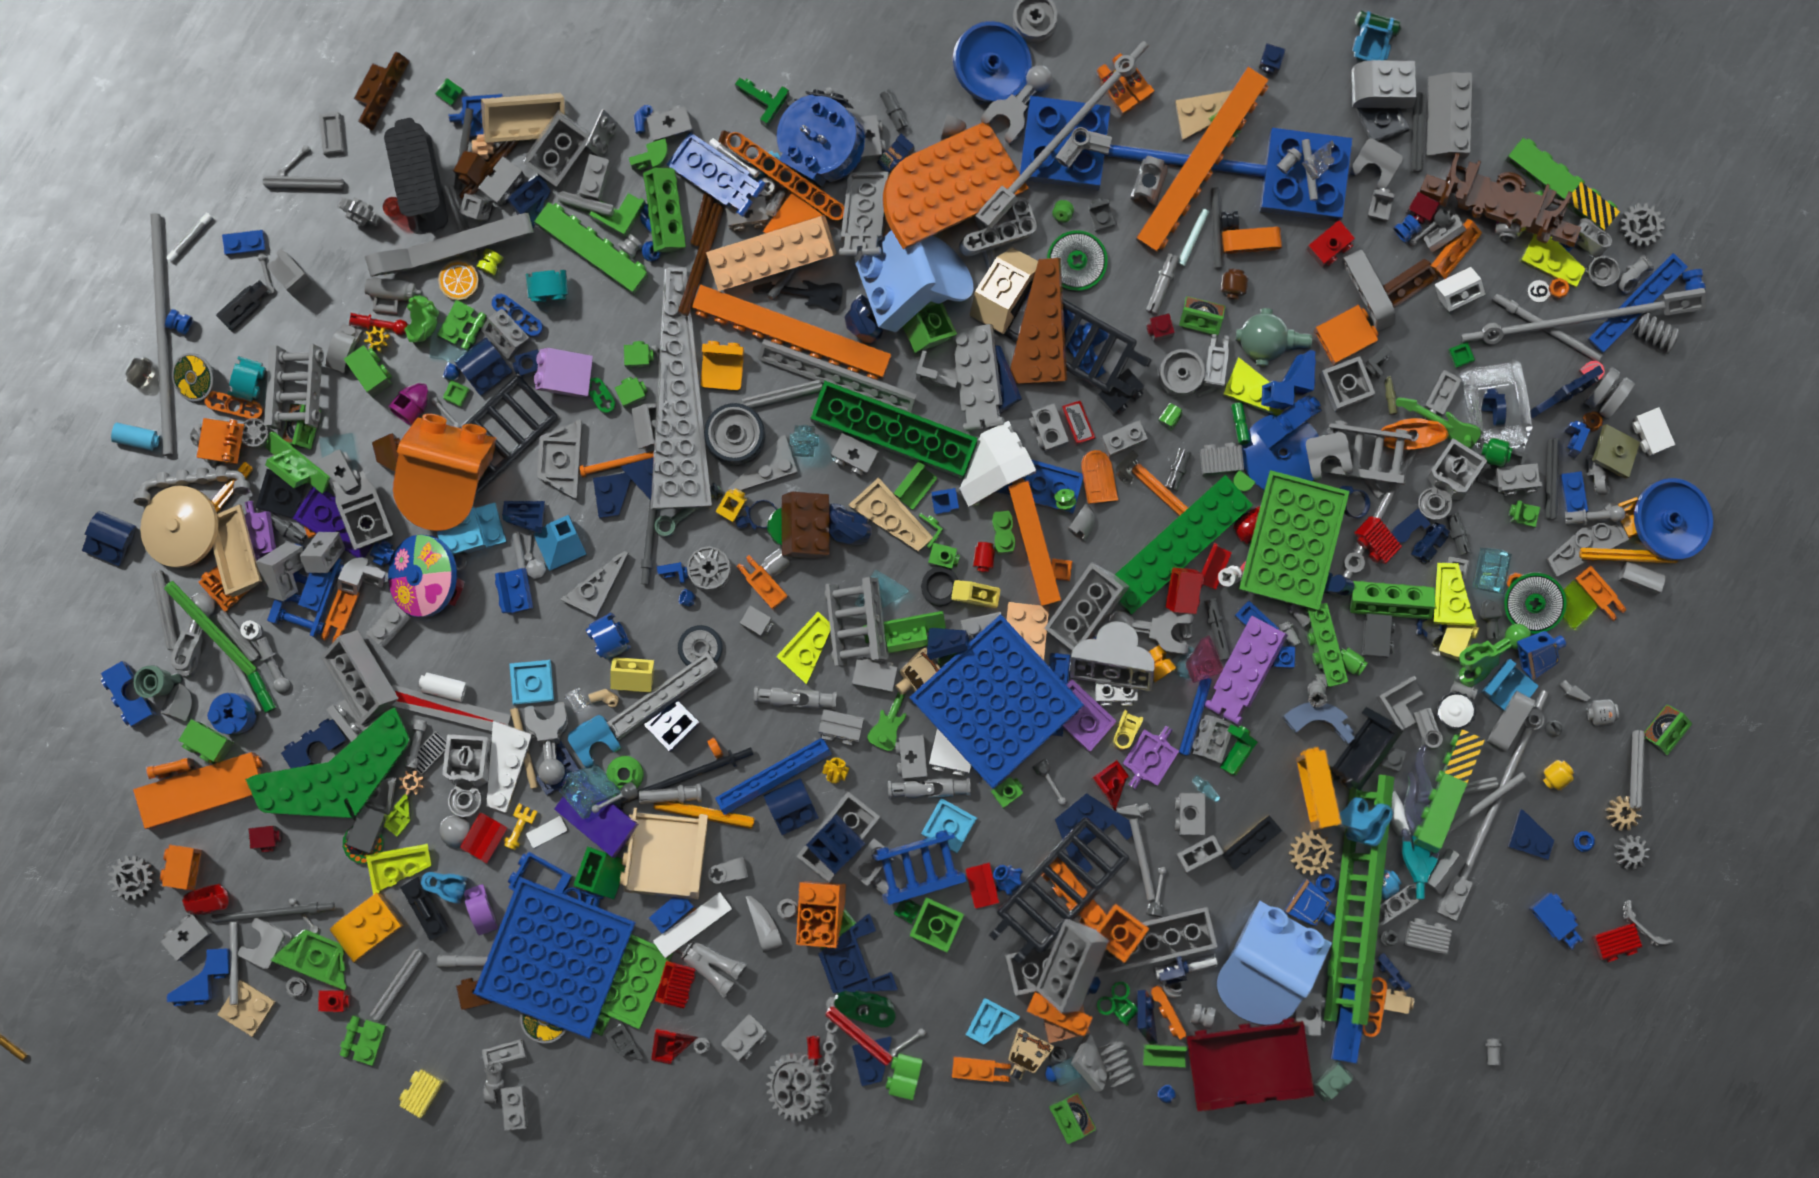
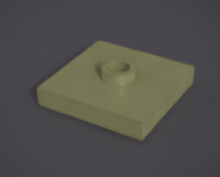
M1606 424L1602 427L1592 461L1627 479L1630 477L1640 442Z

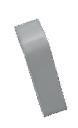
M1022 197L1018 198L1007 211L1010 219L1009 222L993 226L992 229L986 228L966 235L959 243L960 252L965 256H972L1028 238L1037 227L1028 200ZM1015 205H1019L1022 208V212L1016 211ZM1022 224H1026L1029 227V231L1023 230ZM1003 230H1008L1011 237L1005 236ZM985 235L992 238V243L985 240ZM977 241V243L973 247L971 245H967V243L973 244Z
M1363 250L1343 257L1344 266L1369 311L1371 325L1376 328L1377 332L1395 325L1393 305Z

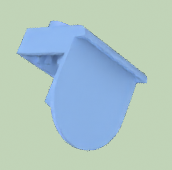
M891 230L883 237V241L878 242V247H881V255H862L856 263L877 325L889 331L897 332L930 301L938 304L948 299L962 302L967 300L973 293V281L967 266L949 245L935 236L926 238L903 249Z
M1259 901L1249 916L1232 954L1218 975L1217 989L1224 1004L1233 1013L1247 1021L1264 1025L1280 1023L1282 1019H1288L1303 998H1306L1332 943L1324 939L1317 930L1306 928L1290 919L1281 909L1270 907Z

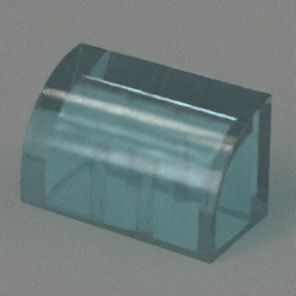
M1480 547L1472 587L1504 594L1512 554L1501 549Z

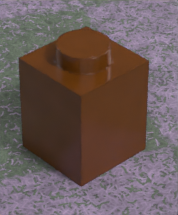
M464 151L453 172L459 177L458 180L466 185H469V183L478 185L489 164L479 154Z

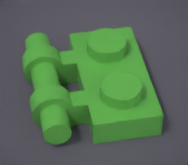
M456 300L437 336L455 346L459 339L464 341L461 348L468 351L470 346L475 343V337L479 329H482L485 324L484 320L487 315L480 312L477 318H473L472 315L475 309ZM469 323L472 327L469 333L465 334L463 332Z
M352 1015L350 1023H347L346 1026L348 1030L345 1039L340 1044L342 1048L339 1055L347 1057L349 1050L355 1051L353 1060L373 1066L386 1025L365 1020L363 1027L358 1026L360 1017ZM355 1032L361 1033L358 1045L352 1043Z

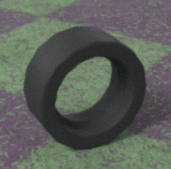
M932 568L922 579V595L932 605L939 607L949 605L954 601L951 598L952 592L946 598H935L929 592V581L936 575H945L951 580L953 586L954 581L959 579L949 568Z

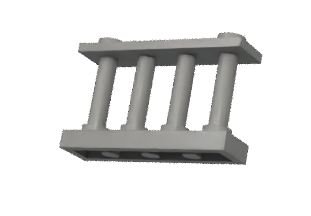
M310 344L309 352L286 353L285 349L277 345L269 346L264 426L275 430L281 429L283 421L305 420L306 425L318 428L320 420L322 361L324 360L323 348ZM309 360L308 372L285 373V363L287 361ZM307 380V392H283L285 381ZM306 400V412L282 413L284 401Z
M1337 420L1335 424L1330 423L1329 428L1336 430V433H1344V431L1356 433L1352 456L1353 473L1345 474L1341 463L1336 459H1331L1328 464H1323V473L1405 485L1406 476L1402 475L1400 468L1405 440L1412 441L1413 438L1412 435L1408 434V431L1396 429L1395 433L1347 426L1348 422ZM1364 434L1376 436L1372 467H1369V470L1361 469V465H1359ZM1385 437L1397 439L1393 466L1389 473L1381 472L1382 469L1380 468Z
M862 578L863 584L861 586L839 590L837 584H825V599L828 604L833 648L831 656L835 666H847V658L870 655L871 660L888 659L878 578ZM864 595V606L841 610V597ZM866 615V627L843 630L842 618ZM862 635L869 636L870 645L868 647L845 650L844 638Z

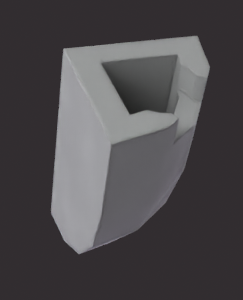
M947 114L941 141L966 130V123Z
M1087 503L1068 528L1070 532L1084 541L1088 538L1095 525V515Z
M182 684L174 686L168 694L160 713L186 721L192 705L191 694L188 689Z

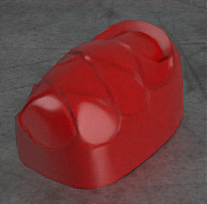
M1260 506L1249 510L1233 525L1234 533L1244 544L1251 543Z
M215 884L188 892L184 895L182 903L189 914H210L215 912V910H225L229 905V895L220 884Z

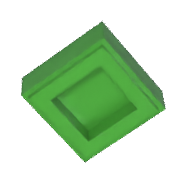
M451 380L442 398L462 407L470 389Z

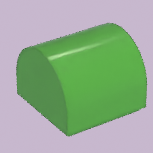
M1169 403L1158 421L1168 429L1173 430L1183 415L1182 409Z
M1238 471L1232 480L1242 493L1248 492L1255 484V481L1242 471Z

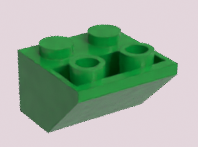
M587 846L573 886L615 899L620 885L621 872H624L626 868L623 865V859L619 857L613 858L605 852Z

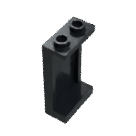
M1365 707L1362 712L1367 720L1354 737L1355 739L1350 742L1333 767L1329 765L1331 778L1337 782L1339 779L1342 780L1341 783L1350 790L1354 787L1361 791L1403 733V730L1392 720L1368 707Z

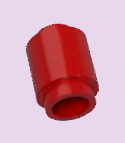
M977 542V547H975L973 567H976L978 572H989V569H993L995 556L993 543Z

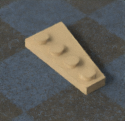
M879 478L848 505L917 552L924 548L933 538Z

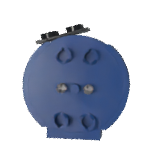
M813 89L812 92L806 91L805 93L808 96L796 100L783 113L777 128V144L779 151L783 153L779 161L823 187L826 181L833 182L842 179L857 167L865 147V133L863 126L846 109H854L849 100L845 99L841 94L832 93L830 96L825 95L824 91Z

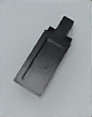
M260 280L252 286L249 285L222 308L216 316L229 330H232L261 304V296L268 288Z

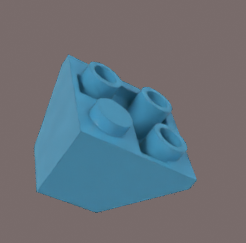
M569 515L543 527L542 533H533L549 571L587 555Z

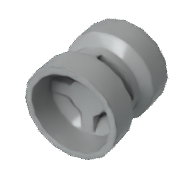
M1195 1003L1190 1023L1195 1025L1203 1024L1204 1027L1211 1029L1216 1009L1211 1007L1206 1009L1202 1005Z

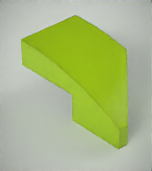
M406 794L394 806L384 825L396 837H399L411 822L409 801Z

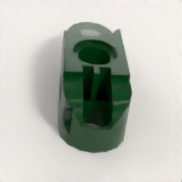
M857 990L855 993L849 991L839 992L834 997L835 1008L847 1018L880 1028L889 1027L895 1021L894 1005L886 997ZM861 1005H866V1006H867V1007L864 1008V1009L858 1008V1007H860Z

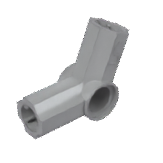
M1083 127L1076 128L1055 156V159L1064 167L1070 168L1083 149L1108 155L1112 137L1088 131ZM1081 134L1086 140L1079 143L1075 140L1076 135Z

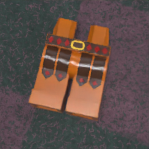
M1121 53L1112 59L1114 65L1116 60L1123 56ZM1106 64L1099 67L1096 71L1100 78L1099 84L1102 86L1116 69L1111 72ZM1136 68L1132 75L1127 77L1121 76L1106 94L1122 117L1134 109L1137 104L1139 105L1153 96L1155 90L1146 82Z

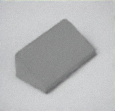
M522 1039L482 1050L484 1065L491 1064V1062L493 1064L494 1062H499L503 1066L502 1071L528 1064Z

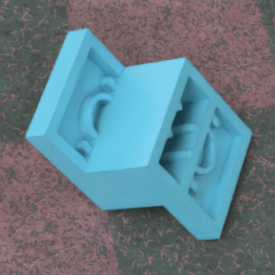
M496 503L478 508L472 507L468 516L459 525L451 529L437 531L439 539L449 547L452 555L464 551L470 554L507 542Z

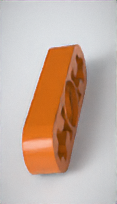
M217 391L210 392L205 398L206 406L213 411L245 419H261L264 415L263 406L256 401H246ZM217 396L218 400L225 402V409H222L223 405L219 403L213 406L210 399H214ZM234 400L240 403V408L237 411L229 409V404ZM244 403H247V408L253 409L254 406H256V408L259 410V413H255L254 416H252L251 412L244 410Z

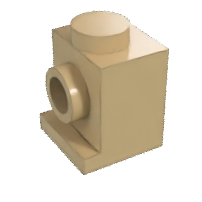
M1387 989L1384 1010L1409 1014V1010L1413 1009L1414 998L1406 997V992L1394 990V993L1391 994V989Z

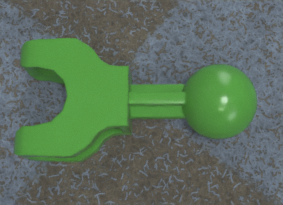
M1513 624L1506 630L1505 638L1498 643L1492 645L1487 640L1482 644H1472L1463 650L1459 656V662L1463 666L1459 672L1460 682L1467 687H1472L1483 681L1493 668L1499 665L1501 654L1511 648L1518 650L1517 641L1531 636L1528 627L1523 624ZM1471 657L1470 661L1466 660L1465 658ZM1474 672L1473 678H1465L1467 674Z

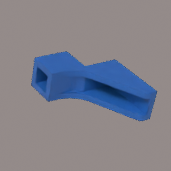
M1310 350L1305 354L1296 356L1282 382L1272 381L1262 385L1261 405L1282 410L1294 405V393L1303 395L1313 391L1315 386V351Z
M1308 395L1298 400L1256 433L1267 447L1271 448L1322 411L1320 402L1314 396Z
M229 949L206 950L207 958L203 970L197 976L167 995V1002H173V1006L186 1005V1001H194V1005L207 1004L206 1000H212V975L214 974L215 979L226 978V974H230Z

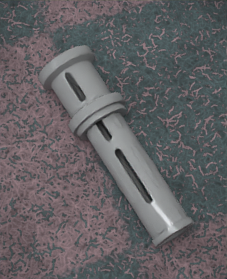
M700 784L687 787L679 785L673 789L638 791L639 804L667 801L684 803V801L692 800L701 802L702 798Z

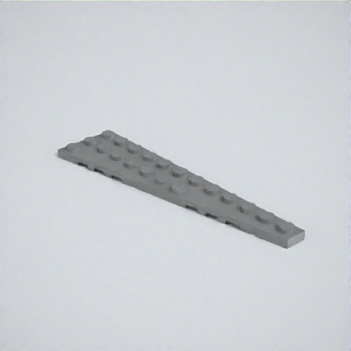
M686 267L666 268L664 272L651 510L712 506L691 309L688 316L678 313L688 282Z

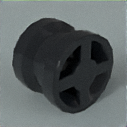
M1233 210L1231 213L1221 211L1222 232L1228 229L1239 230L1238 210Z

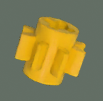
M373 326V331H366L368 339H365L364 342L366 344L371 343L369 348L373 350L377 348L381 352L382 347H389L386 340L390 339V336L383 335L385 333L384 328H381L379 331ZM374 337H380V338H381V341H380V342H378V341L375 342V341L373 340V338H374Z
M832 758L831 761L826 760L822 773L826 774V779L829 782L839 783L841 780L845 781L849 767H845L844 760Z

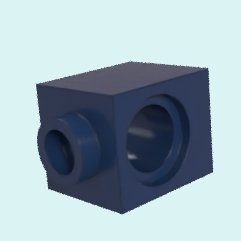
M539 350L514 356L516 362L513 363L515 373L520 374L521 378L536 374L538 369L536 358ZM526 360L533 361V366L530 369L523 368V363Z

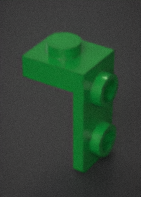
M1231 724L1227 732L1234 736L1237 742L1220 767L1235 776L1258 742L1249 735L1251 732L1241 725L1238 728Z

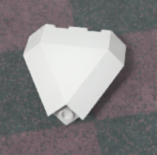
M1009 421L1005 422L1004 425L996 426L982 433L979 437L959 490L968 507L974 504L977 506L979 501L1009 483L1026 475L1031 476L1036 473L1025 447L1023 448L1021 440L1016 432L1013 431Z

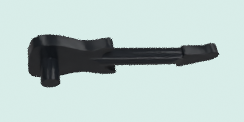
M803 280V284L807 285L808 289L784 286L780 291V294L810 298L808 302H805L806 306L818 305L830 312H836L842 302L843 287L839 283L817 285L811 281ZM771 281L753 286L752 291L755 294H769L775 285Z

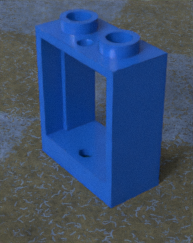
M528 851L527 855L523 854L518 862L520 868L517 873L513 872L508 880V883H510L508 888L514 891L519 877H523L532 859L562 875L554 889L560 893L565 892L573 875Z

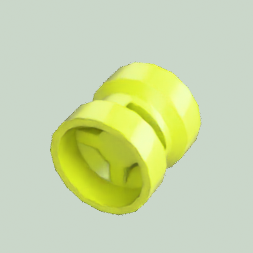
M485 248L483 252L484 257L478 262L477 267L495 276L497 272L496 267L502 262L504 257Z

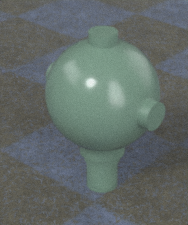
M1262 308L1260 314L1249 318L1242 329H1236L1235 341L1241 342L1244 352L1250 358L1256 360L1257 366L1267 367L1269 361L1280 357L1285 350H1292L1297 347L1311 349L1312 334H1301L1287 329L1285 323L1279 317L1273 315V309Z

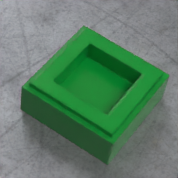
M1468 342L1448 349L1455 369L1475 361Z

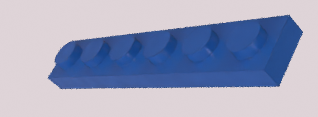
M1674 253L1671 254L1619 308L1653 303L1688 266ZM1642 313L1608 318L1587 340L1603 353Z
M820 738L715 797L723 814L726 815L819 761L824 760L832 755L824 739Z

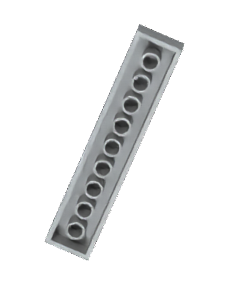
M1208 907L1141 922L1149 930L1125 963L1105 949L1094 977L1217 948ZM1055 943L1051 944L1042 954L1033 948L1019 964L1013 959L1018 952L1005 955L1015 996L1037 991V985Z

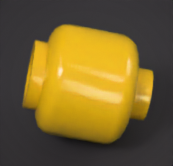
M1556 760L1544 769L1543 773L1546 778L1543 781L1550 789L1554 787L1556 790L1561 791L1573 782V774L1575 772L1565 760L1563 762Z

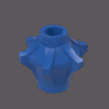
M1005 865L998 866L993 873L997 882L996 890L998 892L1005 891L1008 896L1012 895V892L1017 890L1022 884L1021 874L1023 870L1021 868L1013 869L1011 865L1007 867Z

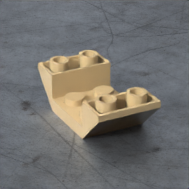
M1013 247L999 255L977 287L969 315L985 325H993L994 330L1004 334L1014 318L1011 310L1030 280L1033 281L1038 261Z

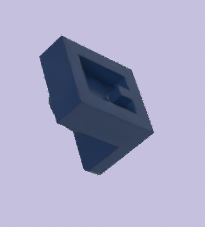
M1266 43L1259 68L1268 74H1278L1286 49Z
M1181 956L1177 957L1179 969L1170 967L1164 969V972L1159 973L1163 986L1187 980L1186 974L1190 973L1187 961L1183 962Z

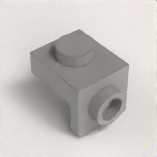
M1385 188L1375 190L1367 217L1388 221L1395 194Z

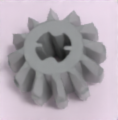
M1628 835L1627 841L1624 838L1620 839V843L1623 846L1615 845V848L1620 850V853H1615L1614 856H1621L1617 863L1623 864L1625 862L1624 869H1629L1631 866L1633 870H1637L1638 865L1640 867L1645 866L1642 859L1649 860V857L1644 854L1650 852V849L1643 848L1647 844L1646 841H1642L1639 844L1640 836H1636L1633 840L1632 835ZM1634 848L1636 856L1630 857L1631 853L1628 854V850Z

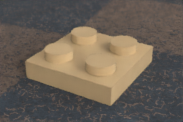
M240 979L238 982V1005H230L229 996L219 1011L218 1016L251 1037H254L276 1001Z

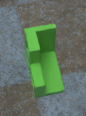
M628 193L618 210L615 209L612 217L592 211L589 216L593 221L626 239L646 202L644 199H638Z

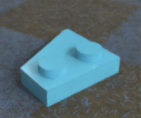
M984 998L966 1035L985 1044L1017 1021L1020 1016Z

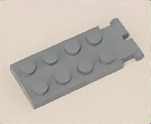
M888 172L848 174L841 232L844 248L839 249L840 256H858L859 251H862V255H881V247H878V241H883L885 223L883 190L889 176Z
M987 324L956 330L957 335L953 337L961 411L966 412L967 423L963 424L964 430L983 428L982 421L984 420L986 427L1004 425L1003 416L1000 417L999 405H1002L993 325Z

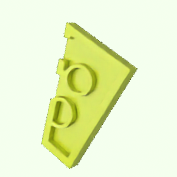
M1534 234L1521 262L1555 279L1562 278L1568 282V285L1576 288L1585 268L1562 245L1552 240V237H1550L1548 243L1538 241L1536 239L1537 235Z
M1238 357L1223 396L1276 416L1281 415L1284 410L1261 405L1262 385L1270 382Z
M1437 563L1434 624L1476 626L1459 565L1456 563Z
M817 612L776 656L806 685L831 632L830 622Z
M428 844L366 855L373 895L380 893L382 889L388 886L391 887L397 884L398 881L407 876L411 877L431 866Z

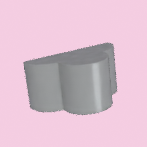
M1118 621L1107 623L1098 631L1096 639L1084 640L1073 649L1070 678L1152 691L1154 660L1147 650L1138 647L1137 633L1130 625Z

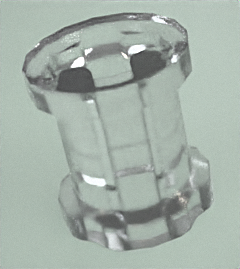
M580 687L573 689L564 696L565 699L570 701L575 714L590 705V702L586 701L581 694Z

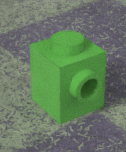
M634 341L633 345H624V365L626 368L650 367V362H654L653 349L650 350L649 345L645 344L644 341Z
M632 377L626 378L621 381V385L615 387L624 409L647 399L644 394L648 392L643 381L639 382L637 377L634 379Z
M933 543L928 565L945 567L952 570L953 566L957 567L960 555L956 554V548Z
M1009 777L992 790L991 793L1001 807L1005 808L1023 794L1021 789L1024 787L1017 778L1013 780L1012 777Z

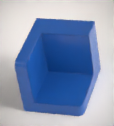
M956 488L931 492L935 514L959 510Z

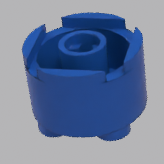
M612 612L590 623L586 629L591 640L594 639L597 644L595 650L599 657H604L607 660L631 648L630 645H627L629 639L620 622H614L613 618L616 616Z
M223 693L213 700L207 717L218 732L223 734H241L250 730L256 721L255 705L244 694Z

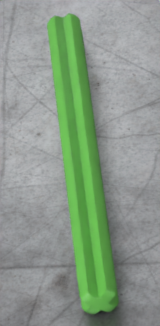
M170 581L164 587V590L247 676L256 670L252 662L174 581Z

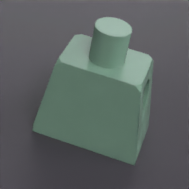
M1338 1060L1313 1083L1314 1092L1323 1102L1332 1100L1353 1080V1075Z

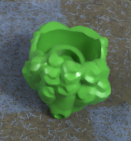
M418 295L409 299L407 309L411 312V324L407 325L404 329L408 341L412 343L424 342L434 333L439 311L432 301H429L427 297Z

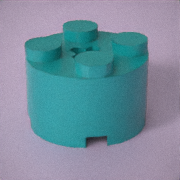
M555 270L532 272V276L529 273L525 274L527 295L531 302H546L548 297H551V300L554 301L566 300V295H569L566 270H560V273L555 272Z
M238 356L237 360L240 361V364L235 363L229 382V386H232V392L228 391L227 395L250 402L253 399L258 400L261 390L258 387L259 380H264L266 368L263 367L262 362Z

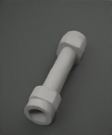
M415 720L410 753L405 759L404 768L416 770L418 767L419 759L417 756L422 734L426 732V721Z

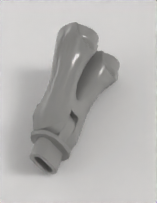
M694 940L686 942L675 950V952L681 955V959L706 978L724 999L731 993L736 983L714 970L710 964L718 967L736 981L741 978L747 967L746 964L726 958Z

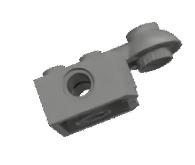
M1453 438L1429 474L1428 479L1432 488L1426 489L1419 497L1418 507L1421 513L1430 519H1441L1447 516L1452 508V499H1464L1484 469L1487 460ZM1436 502L1439 508H1433L1429 503Z
M447 734L442 775L455 785L449 794L448 806L451 812L457 816H470L480 807L481 794L478 791V787L488 783L491 740L488 737ZM465 797H470L469 803L462 806V800Z

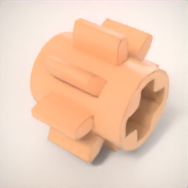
M484 134L477 135V140H472V152L479 154L484 160L489 159V154H494V143H485Z
M405 771L406 776L399 778L403 781V785L399 788H406V795H409L411 791L418 795L417 790L424 788L421 785L424 777L418 778V771H414L413 775ZM414 777V782H416V785L411 786V788H409L410 784H408L407 781L412 780Z

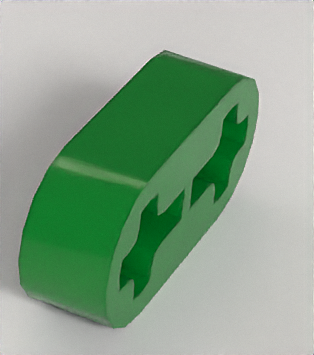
M591 378L589 395L602 413H612L616 407L614 398L601 379ZM594 382H595L596 384H599V383L601 384V385L599 386V390L601 391V394H599V395L597 394V392H596L595 390H593V391L590 390V389H592V385H591V384L594 383ZM603 396L606 401H612L609 409L601 407L603 402L600 398Z

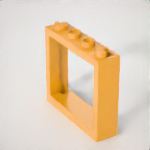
M1315 747L1301 752V756L1297 757L1296 761L1311 830L1341 824L1325 750L1320 751L1319 747Z

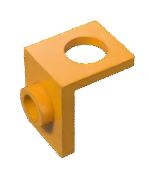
M1637 497L1618 504L1619 507L1623 508L1632 504L1624 509L1625 517L1620 521L1628 537L1637 535L1634 523Z

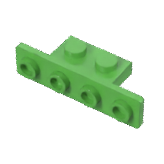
M274 431L270 432L265 448L275 456L268 458L265 465L293 488L308 482L319 492H326L330 476Z
M1321 604L1319 610L1307 608L1312 626L1308 630L1307 640L1309 645L1313 646L1314 653L1312 658L1314 664L1318 665V669L1323 668L1328 687L1348 682L1328 604Z
M943 611L883 622L888 653L928 646L926 632H929V628H946ZM864 635L865 643H869V636Z

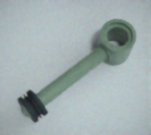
M712 483L713 486L710 487L711 499L715 498L718 500L717 497L723 496L721 488ZM684 508L673 517L660 516L655 522L656 533L662 538L671 537L675 532L676 524L698 508ZM662 522H669L671 529L663 532L659 529V526Z

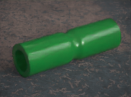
M1234 403L1231 405L1234 423L1236 424L1238 444L1245 445L1250 443V436L1243 403Z
M256 671L248 675L247 678L257 694L264 712L268 713L276 709L259 672Z

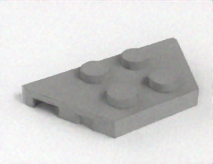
M577 420L570 425L560 427L539 438L537 477L574 499H577L582 420Z

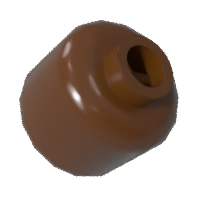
M1228 269V272L1222 275L1220 289L1222 293L1227 295L1226 298L1238 300L1239 296H1244L1247 293L1248 277L1244 274L1243 270Z

